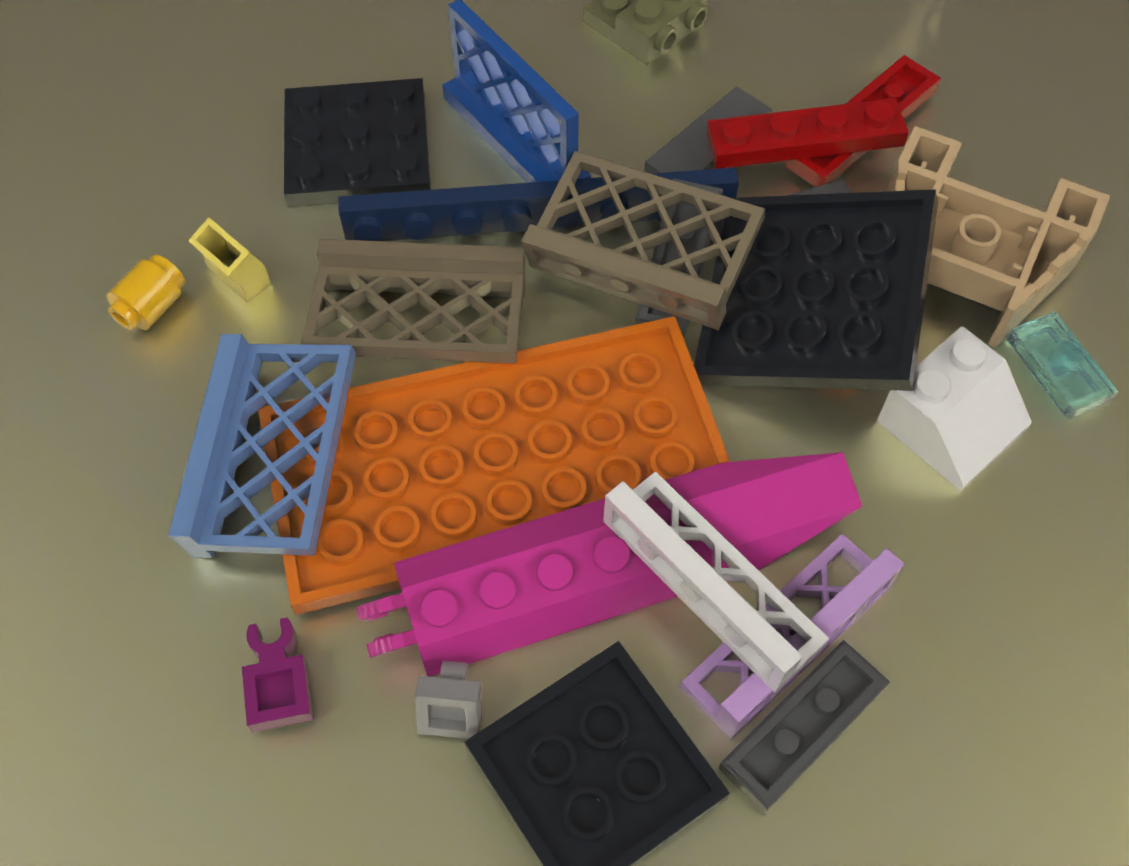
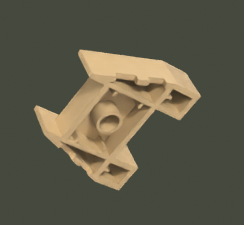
M915 126L897 161L887 191L936 189L938 209L927 283L1001 311L987 344L995 348L1076 268L1098 230L1111 195L1060 178L1044 210L1040 211L950 178L949 175L962 142Z

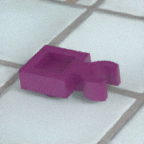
M287 617L280 619L281 635L279 639L270 644L262 642V633L257 624H250L247 629L246 638L248 645L259 659L257 664L242 667L247 727L252 733L314 720L307 661L303 654L289 657L296 647L297 635Z

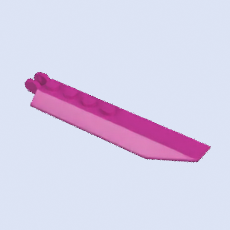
M843 452L724 462L665 480L758 570H761L862 507ZM653 494L645 503L671 526V510ZM604 498L394 562L402 593L358 606L356 611L359 621H373L386 617L388 613L407 608L413 630L377 637L373 642L366 645L370 658L418 644L426 674L430 677L440 673L443 660L470 664L678 596L627 546L624 540L619 538L603 522ZM679 519V526L687 527V526ZM684 540L713 567V551L703 541ZM721 560V568H730Z

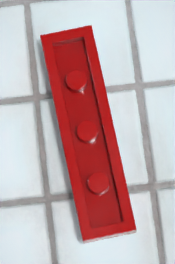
M903 55L846 104L896 98L905 119L937 92L941 77ZM867 151L785 161L784 166L814 187L833 182Z
M896 98L708 120L706 131L715 169L903 147L909 134Z

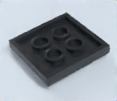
M423 78L285 89L284 197L287 207L338 203V196L431 190Z
M619 641L464 742L466 750L541 866H636L726 801L730 795L723 782Z

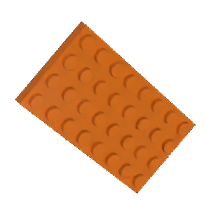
M672 316L517 351L516 364L464 362L349 388L315 556L282 554L290 604L295 615L401 590L394 562L604 499L605 495L622 481L633 490L655 471L666 480L719 463L730 462L676 317ZM302 399L283 402L277 405L283 412H286ZM319 404L295 422L294 426L306 438L325 423L327 412ZM265 406L258 410L261 430L279 417L271 406ZM287 428L264 446L265 454L273 463L300 442ZM319 446L316 449H314L317 452V454L319 451ZM308 454L282 475L290 486L296 489L314 475L316 462ZM277 478L270 483L274 505L288 495V492ZM306 498V499L303 501L306 506H307V503H308V498ZM298 505L277 521L279 537L300 538L305 514Z

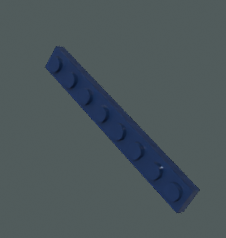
M736 167L651 173L670 180L676 178L723 189L722 196L736 198L739 180ZM602 177L577 179L574 186L578 195L604 186L605 183ZM560 180L338 196V212L345 240H422L431 237L472 236L484 233H517L527 230L530 224L537 226ZM633 187L618 194L625 210L652 200L648 191L639 187ZM611 197L584 207L591 224L618 214ZM577 210L559 217L553 228L569 229L585 225ZM657 211V212H654V213H652V214H649V215H647V216H644V217H642V218H639V219H637V220H635V221H632V222H644V221H661V222H662V220H661V218H660V216H659V214H658V211Z

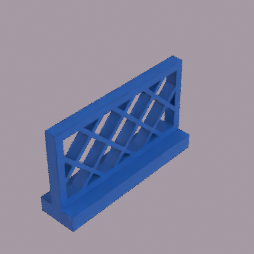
M456 0L448 4L455 78L442 84L444 99L526 183L560 180L574 151H578L579 113L462 0ZM582 170L578 179L591 178V174Z

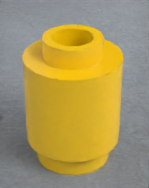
M154 254L149 260L141 259L107 293V299L111 304L108 312L120 325L128 330H133L135 327L141 330H148L181 296L180 288L185 284V278L180 270L163 256Z

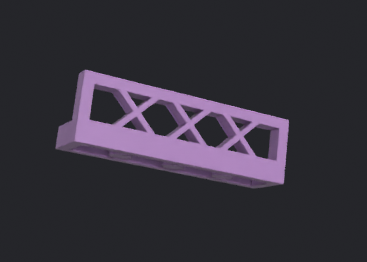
M841 534L780 590L790 601L794 597L820 599V611L810 620L830 639L815 656L774 693L740 658L739 661L727 660L734 652L723 643L681 681L680 688L732 740L892 586L904 563L887 548L872 560L844 534ZM839 555L859 572L845 587L828 586L827 567ZM818 576L819 585H808ZM767 603L765 604L766 611H774ZM770 624L797 651L806 643L791 626ZM713 672L740 673V686L721 704L700 685Z

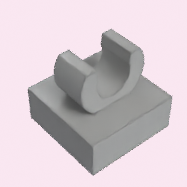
M443 660L440 677L419 676L415 692L417 734L469 739L480 732L482 721L481 682L465 680L468 663Z

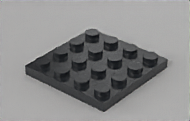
M936 189L732 198L765 208V218L728 298L726 315L719 330L702 325L694 362L701 385L913 391L938 209ZM732 216L725 218L721 240L723 241L743 233L748 221ZM735 249L728 252L731 258ZM720 255L716 258L712 282L720 284L726 271Z

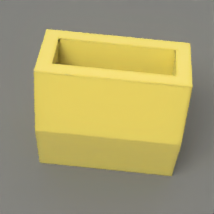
M210 217L189 238L188 242L202 253L207 267L246 302L271 285L265 265ZM232 257L235 261L230 267L226 266L223 262Z

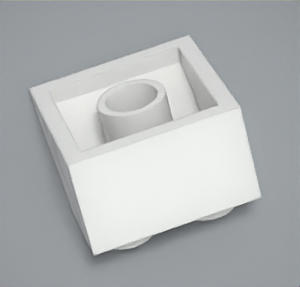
M963 326L916 366L913 391L890 390L877 419L879 424L960 492L1032 423L1006 359Z

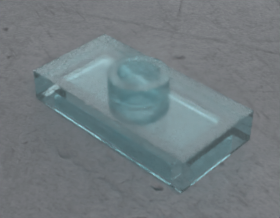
M1056 311L1012 328L1007 337L1008 342L1067 420L1112 401L1118 393L1112 382Z

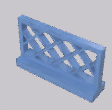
M221 334L168 534L190 556L195 558H214L215 551L315 556L356 352L352 345L249 344L242 334ZM263 361L285 362L290 368L264 388L258 382ZM322 362H337L335 375L317 388L305 377L307 373ZM300 380L310 394L286 412H283L273 399ZM268 403L279 417L252 437L246 430L248 419ZM320 404L327 412L325 423L304 438L294 426V423ZM289 428L300 443L272 463L261 448ZM319 446V451L317 454V452L314 449H316ZM254 453H257L267 468L242 487H239L234 480L237 466ZM310 454L316 462L314 475L296 489H293L282 474L306 455ZM277 478L288 492V495L261 515L249 499ZM306 498H308L307 506L303 502ZM244 504L255 520L236 535H222L221 530L224 518ZM298 505L305 514L300 538L278 537L270 526ZM262 532H265L267 534V536L258 535H260Z

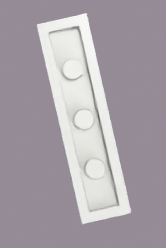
M656 471L633 490L622 481L605 495L603 522L619 538L624 540L627 546L774 693L827 644L830 638ZM653 494L671 510V526L645 503ZM679 519H680L687 527L679 526ZM684 540L703 541L713 551V567ZM721 560L730 568H721ZM726 581L745 582L756 593V610ZM765 602H766L774 611H766ZM770 624L791 626L806 643L797 651Z

